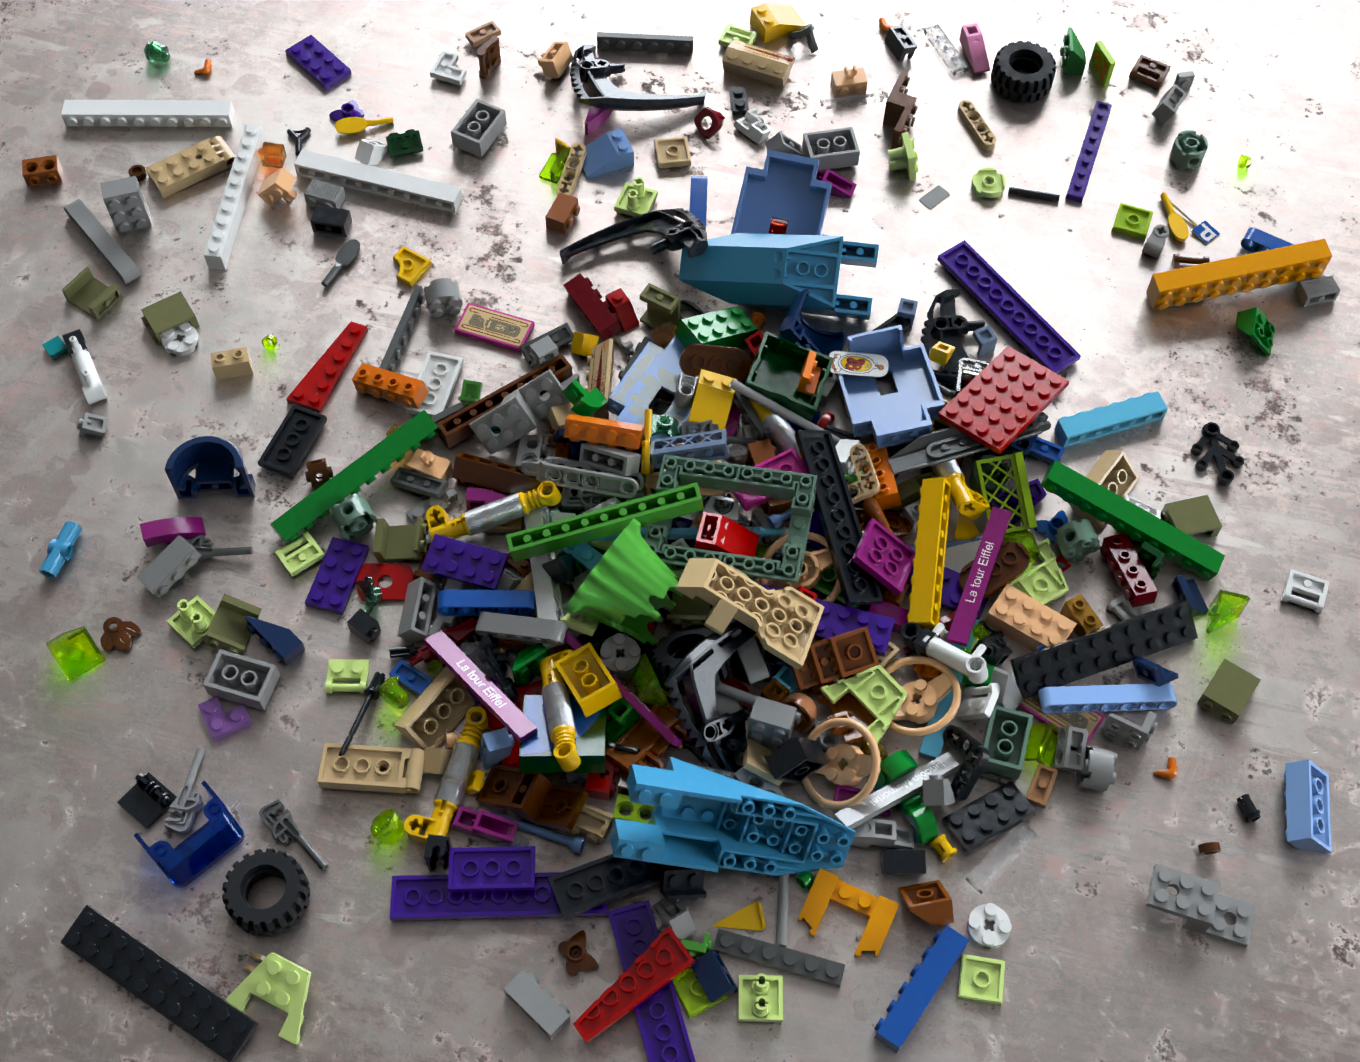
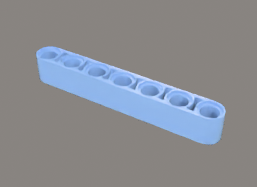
M1170 683L1160 687L1154 684L1045 687L1038 691L1042 712L1048 714L1166 710L1177 705L1173 686Z

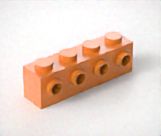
M365 363L361 364L351 379L358 392L371 394L376 398L381 397L392 403L397 402L408 408L418 409L429 392L422 380Z
M570 414L566 418L564 437L569 438L570 441L579 442L584 440L592 445L603 443L611 448L621 446L629 451H635L642 445L644 425Z
M876 442L863 445L869 452L880 483V491L872 497L878 501L882 510L902 505L894 474L888 462L889 456L886 447L878 449ZM869 466L864 467L865 473H868ZM867 480L869 484V489H873L872 482L870 480Z

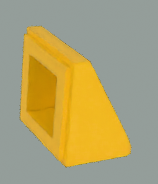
M556 137V151L567 158L571 147Z
M939 341L931 348L929 360L945 365L953 354L955 347Z

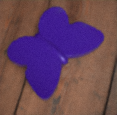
M353 99L343 104L341 110H335L329 114L330 119L335 122L347 117L363 118L365 116L364 111L359 109L358 103Z

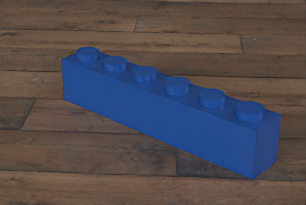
M948 925L943 931L941 929L938 930L933 938L935 944L932 948L928 946L921 956L924 961L920 966L916 964L911 971V981L909 984L907 982L903 983L898 991L901 996L897 1002L894 999L891 1001L886 1009L889 1012L885 1020L880 1018L874 1028L877 1031L874 1038L895 1053L899 1051L969 942V939Z

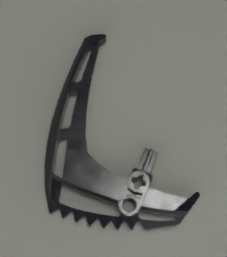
M582 45L574 52L570 76L574 92L577 93L581 103L605 110L661 111L693 107L705 103V90L698 95H660L621 90L611 83L607 77H610L611 74L624 73V63L610 64L606 60L595 59L593 55L596 52L595 45ZM581 82L588 85L594 97H589L586 94Z
M683 208L654 210L601 229L565 247L559 253L562 264H565L570 257L581 252L647 232L664 235L662 240L650 245L649 248L653 255L665 249L677 251L686 247L689 258L703 255L707 249V232L700 219H697V216H693V213H689L688 210ZM674 216L679 217V218L685 220L686 222H682L681 220L675 218Z
M949 289L935 296L927 312L929 320L924 321L926 328H923L921 331L924 336L921 337L920 341L924 344L928 358L930 356V335L937 339L938 342L940 341L955 347L948 362L942 365L943 371L933 370L938 382L964 388L974 379L970 377L977 376L985 366L971 361L962 346L960 338L964 334H968V331H975L985 327V321H967L963 316L956 315L955 298L960 295L961 289ZM939 303L938 317L933 318L935 305ZM1064 372L1060 376L1066 378L1067 372Z
M738 620L730 622L722 635L714 631L694 646L674 667L664 683V686L670 689L667 697L674 699L671 708L677 709L676 719H682L681 728L687 729L686 738H693V747H699L701 758L718 774L735 773L743 767L736 764L731 750L726 747V736L733 732L735 725L748 720L749 714L745 712V709H741L732 714L724 713L720 715L715 696V676L717 671L740 646L757 634L756 631ZM738 629L741 630V633L721 647L718 645L720 641ZM712 650L708 657L693 668L692 664L707 651ZM681 679L683 680L687 699L696 724H693L681 699L677 686Z

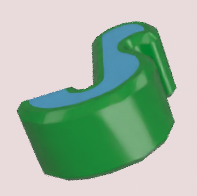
M915 794L898 804L901 813L915 829L914 834L918 845L922 846L930 843L939 836L933 812L928 806H924L919 794Z

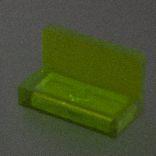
M563 147L560 154L551 153L539 174V178L557 184L561 178L570 149Z
M1053 723L1032 725L1024 761H1037L1038 763L1053 767L1058 728Z

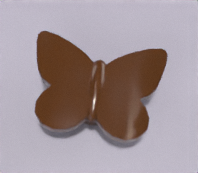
M584 930L573 935L570 942L563 941L558 945L560 954L567 957L566 971L572 976L577 975L580 969L585 972L599 969L597 961L590 954L586 953V933Z

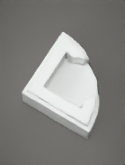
M727 445L729 457H747V450L743 445Z

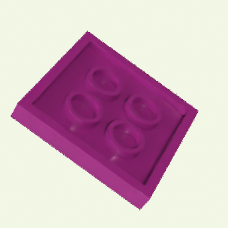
M872 518L864 530L852 561L897 596L902 592L913 566L915 551Z

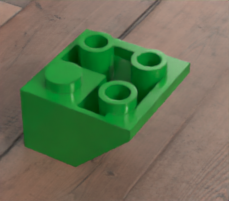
M1068 27L1067 34L1063 36L1064 45L1060 47V56H1062L1060 66L1063 68V75L1083 76L1086 67L1085 50L1072 27Z
M1258 307L1237 312L1236 328L1266 356H1270L1273 347V335L1275 333L1274 325L1269 322L1265 314Z
M538 643L530 645L519 652L512 667L516 688L528 685L532 679L541 676L540 662L549 656L546 647Z

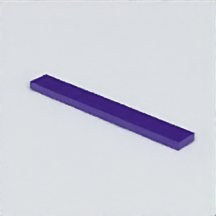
M1096 101L1065 199L1082 203L1112 104Z

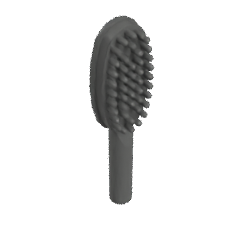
M349 240L340 248L335 258L336 264L321 282L324 287L329 285L342 266L343 268L347 267L355 259L360 250V242L358 240Z

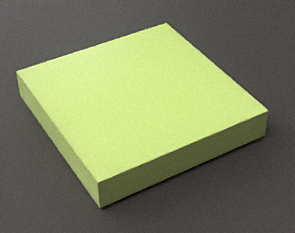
M961 954L957 999L1001 1006L1005 961Z

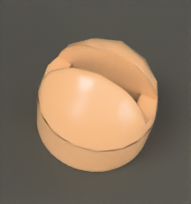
M445 733V749H453L455 740L460 739L456 733Z

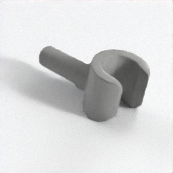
M612 337L613 341L621 346L624 354L634 351L632 348L634 345L631 341L624 343L617 337Z

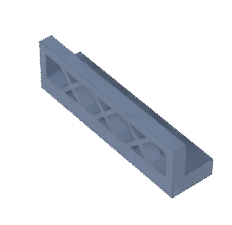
M726 429L651 440L650 456L654 469L661 468L664 455L708 461L729 458ZM722 436V439L720 440H712L715 437ZM696 440H702L700 443H694ZM683 442L682 445L675 446L677 443ZM665 445L663 448L656 449V446Z

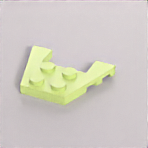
M1048 538L1034 545L1032 549L1043 563L1009 583L1012 587L1045 606L1064 596L1069 591L1061 568L1057 565L1055 553L1051 550Z
M881 665L821 688V692L832 704L850 692L876 718L867 729L875 738L877 745L907 697V692Z
M270 952L225 1000L243 1012L251 994H254L287 1012L288 1016L278 1036L296 1045L300 1041L301 1035L299 1033L301 1024H303L304 1003L307 1000L311 972L274 952Z

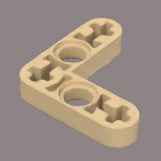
M856 444L850 449V457L859 480L847 485L849 492L854 489L858 491L856 497L851 498L853 504L872 497L880 491V483L869 452L862 444ZM861 450L862 461L857 456V451ZM869 466L870 469L868 473L861 474V468ZM866 479H870L873 489L869 490V484Z

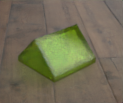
M1220 589L1209 606L1206 632L1210 634L1238 618L1250 601L1249 596Z
M646 653L641 655L631 677L639 699L665 707L668 706L667 698Z

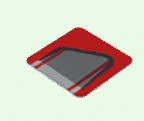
M1062 556L1056 559L1062 573L1071 567Z

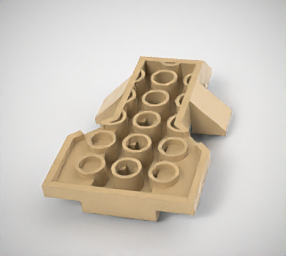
M690 558L675 588L691 599L698 596L713 605L704 623L706 627L722 635L732 618L757 632L765 650L798 670L804 664L825 608L791 586L784 587L781 590H767L752 581L746 574L731 565L724 564L716 558Z

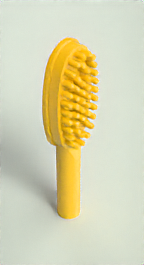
M347 117L338 120L335 123V129L340 134H353L365 130L366 127L394 123L393 117L365 120L362 117Z
M1166 192L1160 194V198L1169 215V230L1173 237L1176 238V241L1183 242L1189 236L1188 227L1184 219L1175 213Z
M645 409V441H642L641 474L648 476L650 468V438L652 435V409Z

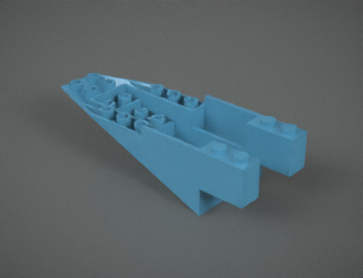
M735 233L708 239V247L703 255L689 258L686 247L682 248L678 280L727 303L775 308L783 311H789L794 297L799 292L807 289L810 295L806 296L800 310L801 313L870 320L873 298L837 294L840 264L876 268L879 245L843 241L844 236Z
M670 757L666 769L632 764L626 782L630 801L653 805L654 808L648 824L615 819L609 838L613 857L713 872H718V867L779 876L801 873L803 871H817L820 868L825 870L843 867L856 832L802 803Z

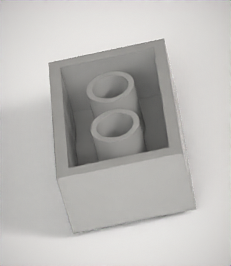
M476 99L451 131L453 146L482 157L507 125L505 110Z
M853 127L803 133L802 149L804 156L819 159V169L827 170V168L835 169L858 165L860 149Z
M136 176L100 183L104 203L117 233L152 226L149 209Z
M219 649L203 686L209 695L265 711L280 678V673L276 665Z
M756 696L749 718L747 739L749 738L770 750L782 747L792 736L797 708Z

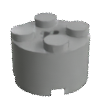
M439 278L431 281V285L428 287L427 285L424 287L427 309L432 313L433 317L439 318L443 314L450 313L456 315L460 313L463 301L460 286L456 280L452 282L450 278Z
M617 633L609 637L602 644L600 659L605 667L619 680H629L639 670L641 650L633 638Z
M1086 746L1083 771L1076 772V782L1080 783L1078 786L1103 792L1107 791L1109 785H1114L1116 781V772L1113 771L1114 765L1117 762V753Z

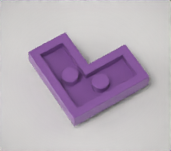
M217 696L198 704L213 741L252 724L244 704L225 713Z

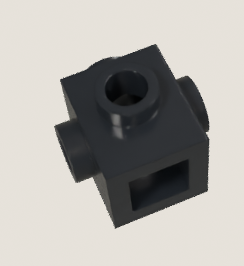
M997 635L986 636L979 643V645L983 644L986 646V650L981 657L991 666H1001L1013 653L1006 645L1007 642Z

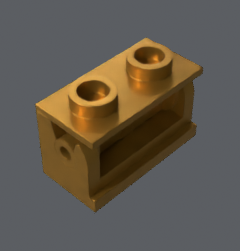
M1082 594L1066 601L1061 609V615L1077 623L1074 629L1077 637L1104 626Z

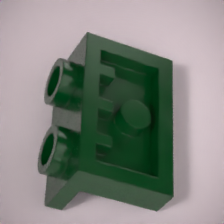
M410 129L405 131V133L398 134L394 132L386 136L390 158L423 151L419 130Z
M1145 541L1137 554L1149 576L1154 581L1160 573L1159 570L1164 565L1162 559L1165 554Z

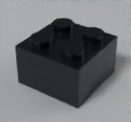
M798 736L791 737L785 745L775 748L771 751L772 754L765 758L775 780L795 784L829 763L819 741Z

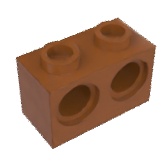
M57 155L22 160V175L28 187L62 182V166Z

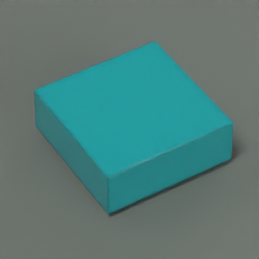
M59 336L42 344L52 359L68 352L66 345Z

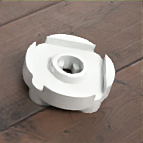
M189 322L162 333L161 339L165 351L176 356H186L192 353L197 342L199 344L200 341L197 330ZM183 338V341L179 342L177 339Z
M988 903L977 906L968 917V935L978 946L998 948L1008 939L1012 929L1010 919L1005 911L995 904ZM986 921L993 924V931L984 929Z

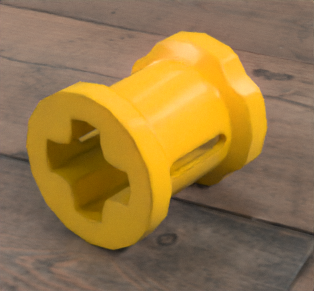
M941 834L930 844L939 853L942 862L949 860L958 852L947 841L945 834Z

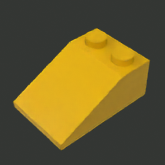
M764 3L751 8L750 23L758 31V35L764 43L787 36L788 32H793L806 26L791 5Z
M701 369L688 421L704 422L712 420V424H718V430L725 429L735 392L729 385L735 378Z
M590 642L554 662L586 718L622 698L616 682Z

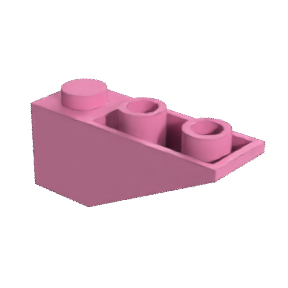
M978 23L962 25L959 41L974 74L990 71L983 34Z

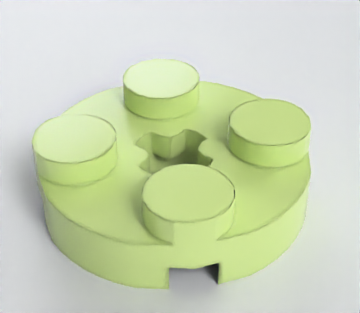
M990 167L979 169L977 173H974L971 181L972 189L977 197H1000L1006 185L1005 176L1002 173L1000 175L996 169Z

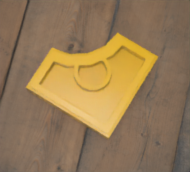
M402 246L393 256V261L399 266V272L396 276L397 280L409 287H412L432 265L430 259L405 246Z

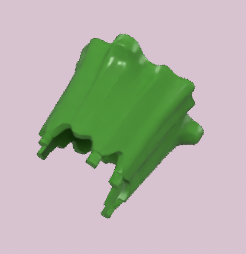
M633 518L601 557L597 565L567 603L564 610L570 614H579L597 620L630 635L644 644L647 641L654 645L657 639L648 631L647 624L663 622L661 614L658 612L661 607L666 606L671 611L676 604L670 600L667 594L668 590L677 593L681 597L683 593L675 589L679 578L648 546L641 536V523Z

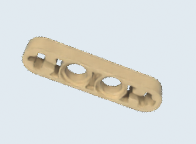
M967 99L961 100L957 111L980 146L985 150L994 149L997 140L994 133L973 102ZM970 117H975L977 120H976V121H972V120H970L969 118H970ZM977 129H984L985 132H978Z
M575 143L572 145L557 186V195L560 192L573 196L587 155L584 144ZM575 162L578 163L577 167H570V164ZM569 176L574 177L572 181H565Z

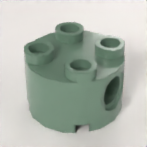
M1184 130L1178 133L1170 151V158L1176 168L1183 170L1184 168L1193 169L1201 166L1209 146L1208 140L1203 134L1198 135L1196 134L1197 131Z
M984 455V456L980 457L979 460L988 459V458H994V457H999V456ZM1003 461L998 466L1006 472L1010 469L1009 465ZM974 463L969 484L973 491L981 494L976 464ZM988 463L981 464L982 472L989 476L994 467ZM996 469L991 478L1000 484L1005 475ZM1007 477L1002 484V486H1004L1005 488L1007 486L1009 477ZM990 480L985 485L986 491L990 494H993L998 487ZM999 488L995 495L1004 492V490Z
M358 494L349 496L347 500L334 505L331 509L333 512L332 518L341 535L346 539H350L349 536H353L356 539L366 535L374 528L373 523H377V518L365 498L359 497Z
M1081 519L1082 522L1079 523L1076 520L1070 521L1056 531L1058 535L1054 537L1064 558L1073 559V562H1079L1084 559V556L1100 550V541L1088 519Z

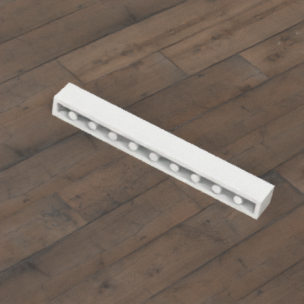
M64 100L61 115L66 126L232 127L235 111L231 100Z
M245 124L204 253L209 269L226 270L266 141L262 125Z
M304 149L301 150L294 163L298 176L314 178L315 180L455 214L463 199L461 187Z

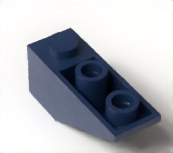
M250 616L245 617L247 630L252 635H258L260 638L259 642L264 648L267 649L269 647L273 651L271 654L278 662L282 661L285 665H288L305 651L303 642L290 629Z

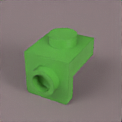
M463 380L461 396H458V400L463 402L462 405L469 406L480 400L483 383Z
M705 931L703 943L681 939V943L693 959H696V957L700 958L706 952L711 951L713 939H709L710 932Z

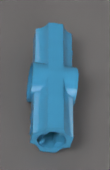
M72 521L65 522L58 537L52 539L48 545V555L39 569L41 574L51 579L57 577L65 560L68 561L73 556L74 544L82 531L81 526Z

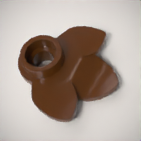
M111 617L103 624L104 633L100 642L106 652L114 646L121 651L129 652L131 649V637L140 635L141 630L132 621L122 622L117 617ZM117 624V628L110 629V625Z

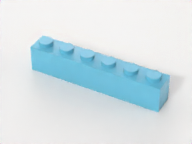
M1158 391L1148 392L1136 398L1130 397L1122 402H1113L1108 406L1096 407L1086 412L1081 411L1069 417H1061L1058 419L1054 430L1063 447H1067L1163 419L1168 408Z

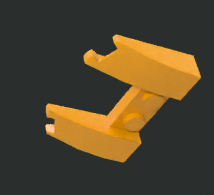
M820 868L798 921L801 922L802 919H805L812 928L808 933L811 937H814L829 902L838 904L869 919L854 956L861 957V951H874V957H878L899 903L881 895L876 897L839 880V876Z

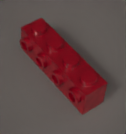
M580 273L563 285L569 296L604 341L622 329L619 325L621 320L615 312L613 314L610 312L611 307L606 300L602 302L600 292L597 289H592L593 284L588 277L584 278Z
M1122 533L1104 537L1100 553L1107 560L1109 570L1114 573L1118 586H1121L1124 591L1125 599L1130 602L1132 608L1155 603L1158 590L1127 535Z

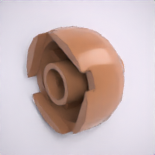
M794 692L786 695L780 703L796 707V711L802 713L799 723L794 722L793 732L794 729L801 731L799 734L809 732L817 719L816 704L803 693Z

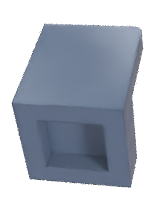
M905 298L900 299L896 316L909 318V327L913 326L918 301Z
M989 325L973 331L972 336L979 345L977 352L979 357L995 351L998 338Z

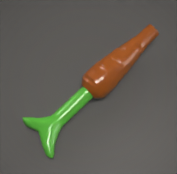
M856 473L854 475L844 474L846 481L850 484L859 481ZM873 497L863 500L862 506L871 519L874 518L894 534L878 501Z

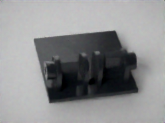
M149 772L147 774L139 773L135 777V780H137L136 784L117 802L145 828L177 797Z

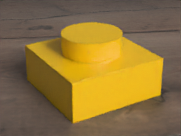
M479 769L472 772L465 791L466 794L472 795L482 790L485 783L483 780L485 772Z

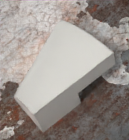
M754 107L748 110L744 117L736 120L733 126L759 145L769 136L772 129L766 124L763 117H758V110Z

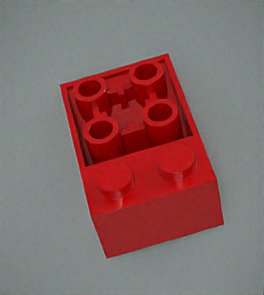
M703 511L695 548L755 557L759 535L723 515Z

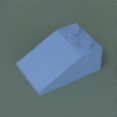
M622 128L606 132L585 146L587 155L582 170L587 179L634 166V151Z

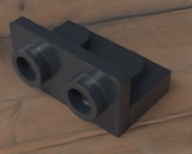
M679 866L662 867L661 894L666 900L671 902H678L680 899L697 901L700 898H707V892L703 889L705 870Z

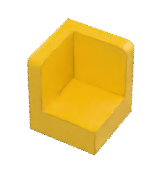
M574 331L571 353L591 356L592 348L597 346L599 336Z

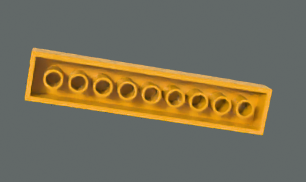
M1324 238L1159 272L1152 275L1146 294L1152 310H1163L1170 306H1182L1190 302L1197 303L1204 299H1216L1223 295L1231 296L1238 292H1250L1257 288L1265 289L1272 285H1283L1291 281L1298 282L1310 277L1317 278L1324 273L1332 258V254Z

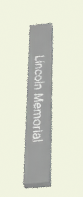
M967 742L963 745L964 750L969 746ZM952 749L868 795L858 805L846 807L835 813L834 819L853 829L922 791V780L929 779V775H942V779L955 773L961 767L965 757L955 749Z

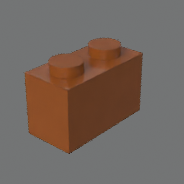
M559 192L545 216L546 228L565 234L568 228L572 227L574 217L578 216L580 212L578 198Z

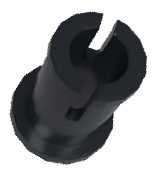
M1249 794L1237 798V802L1245 813L1244 818L1246 820L1254 822L1261 817L1260 810L1256 809Z

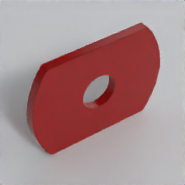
M365 563L356 579L358 595L362 601H405L408 584L415 580L412 577L413 570L409 564ZM383 577H390L393 580L392 584L387 588L379 586V580Z

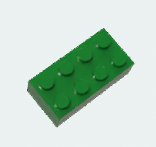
M738 306L681 319L675 336L685 348L694 343L741 348L748 346L745 339L756 333L758 328Z

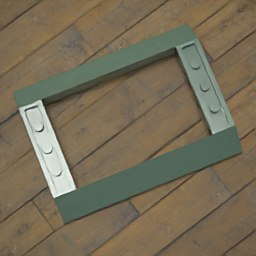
M671 455L663 456L656 486L657 493L697 482L700 488L792 500V515L787 541L784 543L782 551V567L779 560L668 545L673 518L654 524L648 523L644 537L648 546L665 564L685 567L690 558H716L750 577L798 583L802 572L815 503L817 475Z

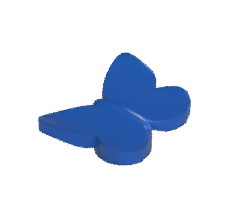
M1061 510L1050 521H1036L1037 527L1033 529L1039 534H1045L1044 539L1048 538L1050 543H1054L1056 541L1054 536L1058 535L1056 531L1068 522V518L1065 512Z

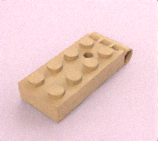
M215 136L212 139L208 138L156 162L145 169L152 183L164 199L227 168H232L235 156L223 138Z
M324 743L317 779L320 788L406 794V792L412 794L420 792L424 768V750L418 748L349 745L345 755L339 756L343 744Z

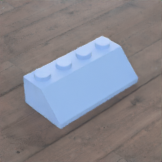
M1309 759L1285 763L1284 779L1286 781V790L1284 797L1286 800L1285 818L1287 820V829L1285 836L1287 842L1297 849L1332 853L1329 774Z

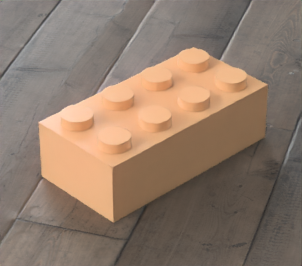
M1009 584L1005 586L985 619L986 625L997 631H1002L1005 636L1033 652L1037 651L1040 645L1046 648L1069 640L1077 624Z

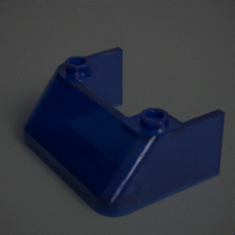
M205 780L201 784L211 800L204 806V815L209 821L179 845L173 848L167 841H158L148 847L138 833L134 834V837L169 881L178 888L190 884L238 846L245 837L244 830Z

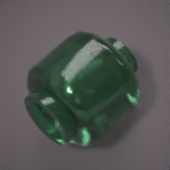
M158 41L146 44L144 54L147 60L157 65H162L164 62L167 63L169 61L170 54L167 46Z

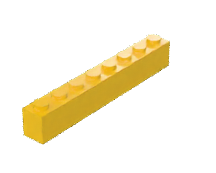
M945 477L923 479L922 487L920 488L921 501L918 506L919 521L916 524L917 539L914 543L916 551L913 558L914 571L911 576L912 591L909 595L910 611L907 614L908 622L917 623L921 630L924 628L934 629L939 623L951 499V484Z

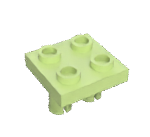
M908 132L901 133L902 147L887 150L889 169L891 172L905 168L909 180H916V172H919L917 162H915L918 161L917 152L913 149L915 148L913 138L909 137Z
M636 177L634 184L625 183L614 205V211L633 217L648 213L656 201L658 191L644 187V179Z
M198 595L190 602L186 599L180 600L177 603L179 611L167 620L168 625L192 648H195L204 640L216 613Z
M764 973L738 975V1021L783 1022V976L766 975Z

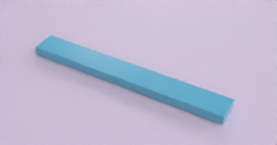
M975 620L967 647L951 643V645L970 654L979 620ZM949 667L961 685L963 674ZM953 690L938 703L935 716L928 721L927 726L936 723L948 712L953 700ZM949 723L939 731L923 737L918 755L933 760L940 757L944 743L943 732L949 726Z

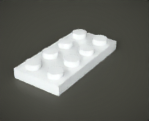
M428 351L418 379L424 381L429 392L418 409L406 407V412L417 415L425 410L432 417L446 410L464 363L463 358Z

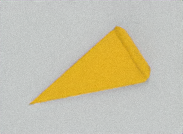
M959 512L954 540H971L972 537L980 535L973 520Z
M758 901L753 902L711 926L764 931L766 923L762 905Z

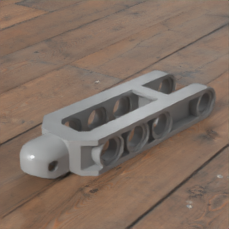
M554 456L545 459L532 458L521 462V471L525 475L536 477V480L540 482L552 481L556 486L622 498L634 497L646 483V478L641 472L623 476L567 458ZM631 477H638L640 479V485H638L637 481L635 479H632Z

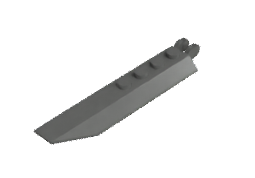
M1044 412L1040 413L1013 442L1039 435L1049 430L1051 423L1045 421L1047 418ZM950 427L918 437L889 458L888 462L894 475L951 461L988 450L989 448L955 427Z

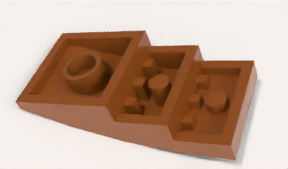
M866 626L811 643L803 666L799 670L792 665L790 666L798 690H803L879 665L868 627Z

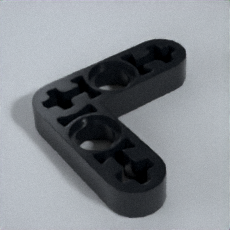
M949 725L944 729L943 738L951 747L965 757L951 783V788L955 800L964 801L969 797L984 770L990 754L986 747L962 728ZM968 740L969 746L964 750V742ZM971 768L972 774L970 778H967V770Z

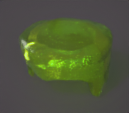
M390 676L378 688V693L392 707L403 709L410 695L399 686V676Z
M395 809L383 811L372 821L371 834L383 845L395 844L405 833L404 820Z

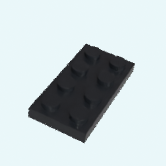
M293 404L260 457L258 465L293 478L325 425L327 417Z
M1009 781L943 817L942 823L967 854L1035 816L1036 810L1016 785Z

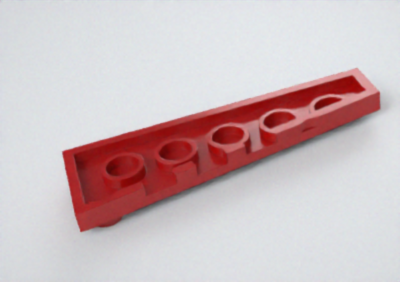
M351 321L286 399L287 403L321 413L367 334V326Z
M670 926L573 1023L586 1044L695 963V960Z

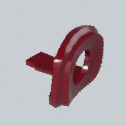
M705 107L695 116L694 123L705 139H710L721 129L723 125L721 120H724L725 116L710 107ZM705 117H710L712 120L711 127L705 130L702 127V120Z

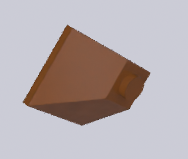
M940 880L898 888L909 910L930 925L941 927L954 923L952 898Z

